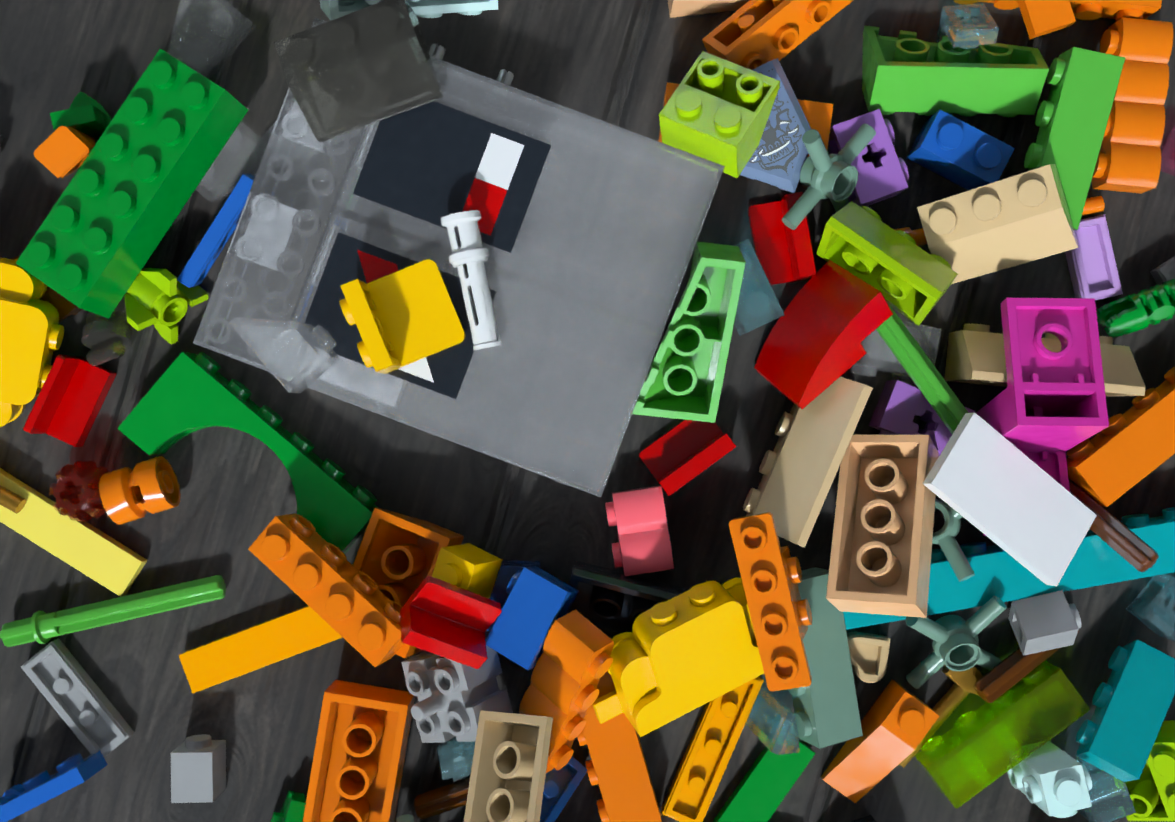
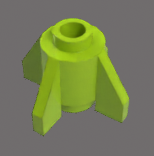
M144 268L124 295L127 322L137 331L154 325L161 337L170 344L178 342V326L176 323L185 316L188 305L193 307L208 300V293L199 285L188 288L177 281V277L167 269Z

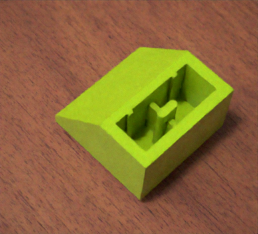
M702 51L659 113L662 146L738 178L759 146L780 87V81Z
M1175 720L1163 721L1140 779L1123 782L1111 775L1128 821H1175Z

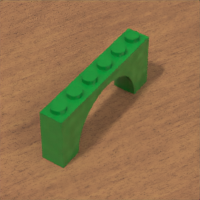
M181 352L117 428L148 455L165 454L175 443L187 435L213 426L229 427L254 436L266 444L287 469L295 490L297 514L310 521L315 527L316 532L324 540L338 547L344 554L366 530L374 508H378L375 505L377 499L371 492L361 485H357L354 488L343 478L346 473L338 464L328 458L325 461L321 460L312 452L314 445L306 437L298 432H294L293 435L280 425L283 419L279 414L266 405L260 408L249 399L252 395L251 391L236 379L232 378L228 381L218 372L221 368L220 365L203 352L199 354Z

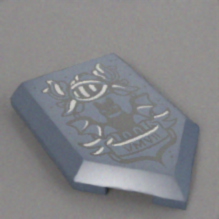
M777 58L753 69V71L779 80L780 87L759 146L742 170L740 176L752 180L755 179L776 186L779 189L795 193L802 166L808 156L802 136L806 131L812 129Z

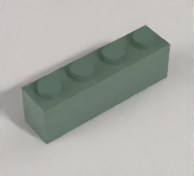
M814 567L801 570L802 582L797 583L801 600H808L812 613V625H808V630L803 639L812 682L810 686L788 689L792 696L794 708L792 725L798 738L820 749L863 736L844 614L826 599L829 570Z

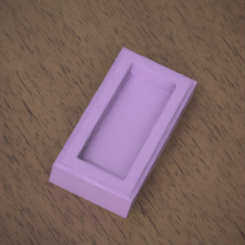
M1105 214L1080 220L1078 230H1074L1079 248L1065 251L1075 298H1095V300L1123 294Z

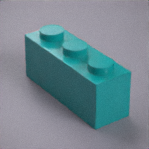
M1137 639L1123 647L1118 646L1111 655L1108 662V668L1112 669L1107 684L1102 682L1097 688L1092 699V704L1097 706L1091 720L1086 719L1082 723L1076 735V742L1080 743V746L1075 756L1123 782L1140 779L1175 695V658Z

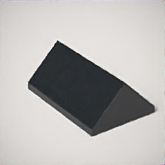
M574 560L568 585L579 590L568 613L576 609L603 633L616 636L620 633L632 632L633 623L641 613L651 609L658 603L670 600L690 589L635 575L624 576V572Z

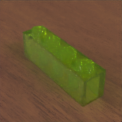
M1044 661L993 703H985L975 712L970 711L961 715L955 721L954 727L944 735L930 738L921 748L922 751L915 755V758L943 796L957 809L1091 709L1063 671Z

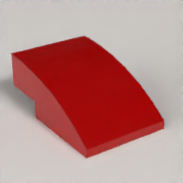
M829 260L804 285L784 310L764 343L754 368L798 407L804 409L867 354L861 342L893 313L881 291Z

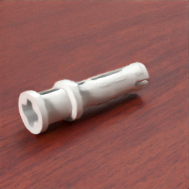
M478 210L458 212L440 219L441 225L447 227L452 254L448 257L449 263L452 264L453 268L458 269L474 345L473 350L502 345L484 262L488 261L489 252L482 245L478 226L481 213Z

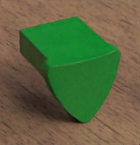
M79 92L76 95L69 109L50 113L54 130L60 126H69L95 139L101 137L112 121V117L106 109L83 92Z

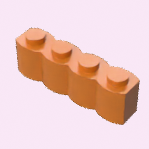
M1122 17L1102 35L1099 47L1100 52L1125 57V61L1093 173V189L1142 194L1155 189L1161 170L1160 145L1165 128L1164 103L1169 87L1168 62L1173 46L1172 22Z
M576 609L555 620L544 641L543 653L532 672L531 685L525 692L519 707L520 714L553 717L546 773L554 768L556 770L562 769L571 759L574 750L571 749L574 739L582 732L586 725V720L584 719L586 711L599 695V689H597L599 680L608 671L613 662V658L610 655L613 650L614 641Z

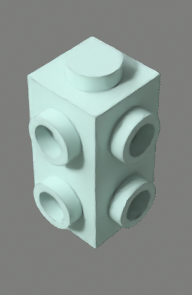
M1047 739L1007 748L1011 763L1007 764L1006 768L1012 786L1015 789H1019L1027 796L1031 803H1035L1048 816L1057 818L1071 817L1077 813V810L1092 807L1088 790L1092 789V780L1084 764L1079 763Z

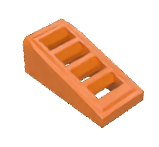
M60 126L34 151V157L58 179L60 177L64 178L75 172L83 164L97 143V140L72 127Z

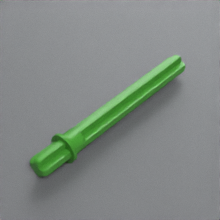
M889 306L893 315L883 322L876 331L951 434H953L968 411L893 308Z
M215 575L48 614L44 611H37L30 618L5 623L0 631V639L3 640L4 646L7 647L37 641L39 644H45L52 637L223 599L225 597L226 584L222 576Z

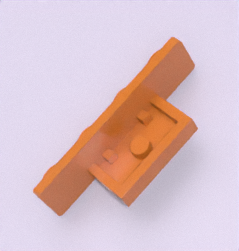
M771 512L732 519L729 522L730 533L768 690L773 692L810 686L812 676L803 639L808 630V625H812V613L808 600H801L797 583L802 582L799 560L797 557H791L788 546L780 547Z

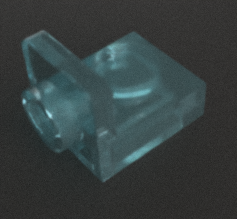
M984 3L943 6L936 43L942 40V36H948L953 47L973 49L979 45L996 44L999 27Z

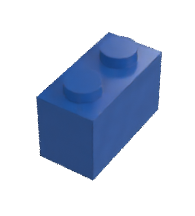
M938 110L924 123L906 158L967 190H972L998 181L1015 148L942 110Z
M537 566L523 567L522 571L518 570L512 576L506 589L509 596L502 608V613L487 629L490 633L486 639V645L526 670L535 667L543 653L544 641L555 620L568 614L579 590Z

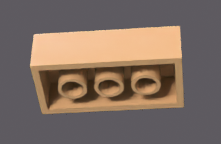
M929 435L852 436L840 464L826 599L839 611L927 618L936 494L928 489L923 482L939 457V453Z

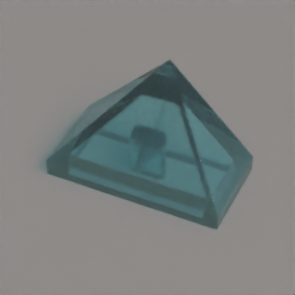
M761 686L745 723L746 726L772 753L778 755L799 753L796 715L766 687Z

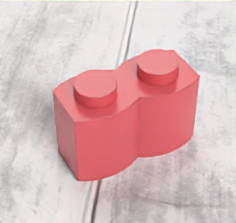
M662 486L612 492L613 501L606 502L605 506L608 526H617L619 542L611 543L615 568L623 567L624 576L674 569Z

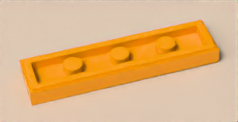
M305 606L185 651L178 656L192 693H196L343 637L311 607Z
M758 676L706 703L661 807L663 815L679 822H703L764 682L762 676Z

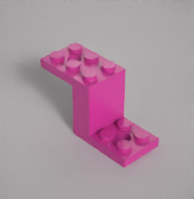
M1006 298L1001 303V316L1008 387L976 412V414L1070 492L1066 451L1109 427L1095 298ZM1043 333H1051L1060 340V352H1051L1044 347L1041 340Z

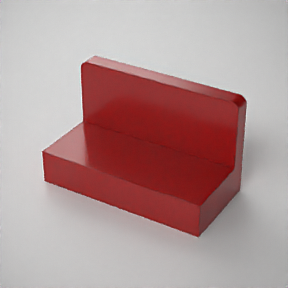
M803 192L786 194L780 201L752 205L748 208L759 282L763 287L806 280L816 275L807 216L795 230L790 229L782 222L784 215L802 196Z
M59 354L53 363L23 430L30 434L46 433L71 446L83 447L117 373L81 356Z
M683 420L639 453V457L666 494L670 496L736 448V445L727 433H723L716 423Z
M427 576L400 609L401 642L479 669L488 659L485 632L502 613L501 604L440 579Z

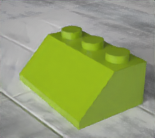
M853 201L836 212L827 221L816 253L825 261H833L881 291L889 306L918 326L958 275L944 258L936 254H928L916 245L915 240L909 234L901 230H893L881 221L880 216L874 210L866 206L860 207Z

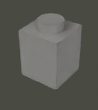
M1063 590L1012 601L1008 617L1023 656L1073 645L1078 630L1082 625L1076 606L1073 603L1068 604Z
M205 734L187 737L182 744L170 753L171 803L214 802L226 789V740H211V736Z

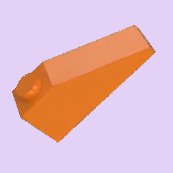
M892 679L861 721L863 736L846 741L822 774V780L856 803L917 748L939 718V715Z

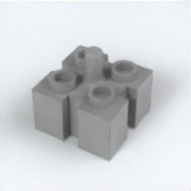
M486 645L488 659L479 669L428 651H424L401 662L409 694L418 697L419 702L411 707V714L416 720L422 743L447 742L456 737L457 742L476 741L480 710L513 713L507 689L499 690L496 676L502 673L498 653Z

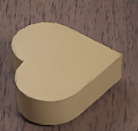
M862 632L847 633L851 664L855 675L866 683L880 681L884 677L887 668L890 638L884 635Z

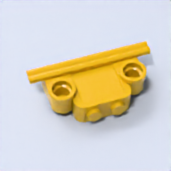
M0 257V427L18 418L23 413L26 404L39 395L53 366L51 365L53 350L60 348L64 335V326L58 325L59 314L57 309L51 303L39 300L44 295L47 285L17 265L18 259L11 260Z
M733 578L722 585L716 581L697 584L690 590L670 600L658 603L651 609L641 613L633 623L632 632L620 633L612 638L614 646L610 656L613 658V662L608 669V673L612 677L616 690L596 699L592 705L600 724L624 713L639 736L642 737L764 674L742 579Z

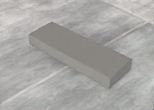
M59 638L49 643L21 666L23 671L91 755L101 751L103 757H105L135 733Z

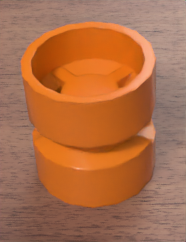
M162 456L137 463L134 469L124 467L105 473L99 481V492L103 507L111 520L118 525L143 518L147 511L155 514L177 507L180 503L181 493L177 476L168 460Z

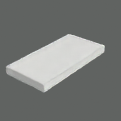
M975 412L965 413L923 482L928 489L1043 583L1050 586L1058 585L1097 516Z

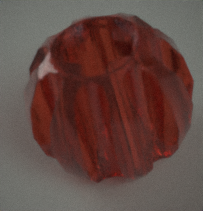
M78 460L74 465L66 464L55 473L57 483L49 485V495H54L56 498V503L53 506L60 515L65 516L69 514L70 520L88 522L92 517H101L106 511L100 498L99 481L105 473H109V470L103 466L97 468L96 462Z

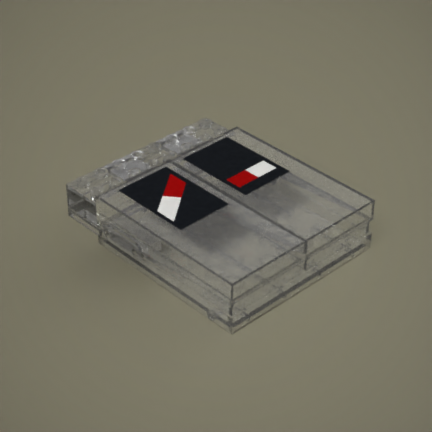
M315 17L193 344L548 477L560 484L569 485L601 497L725 166L512 87L510 85L514 75L505 69L500 70L497 80H493L445 62L442 59L446 50L441 45L432 44L427 55L395 42L392 46ZM478 210L481 213L478 226L483 248H487L489 252L488 261L484 262L493 301L500 340L502 341V345L480 350H473L474 345L458 269L453 268L452 264L449 263L448 257L452 254L447 227L442 226L440 220L442 217L450 214ZM423 260H433L440 270L465 331L464 341L387 374L375 372L373 366L367 368L357 347V343L362 341L357 325H349L339 301L345 298L341 285L355 279H359L367 284Z

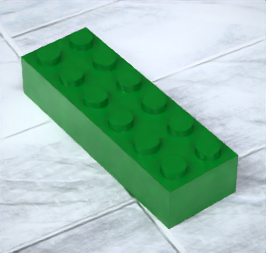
M159 49L16 264L78 308L109 319L248 112V109L224 88L167 52Z

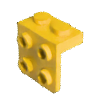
M423 260L367 284L359 279H355L341 285L345 296L344 299L339 301L342 312L350 326L357 325L362 341L357 343V347L367 368L373 366L377 373L387 374L458 345L465 339L463 326L440 270L433 260Z

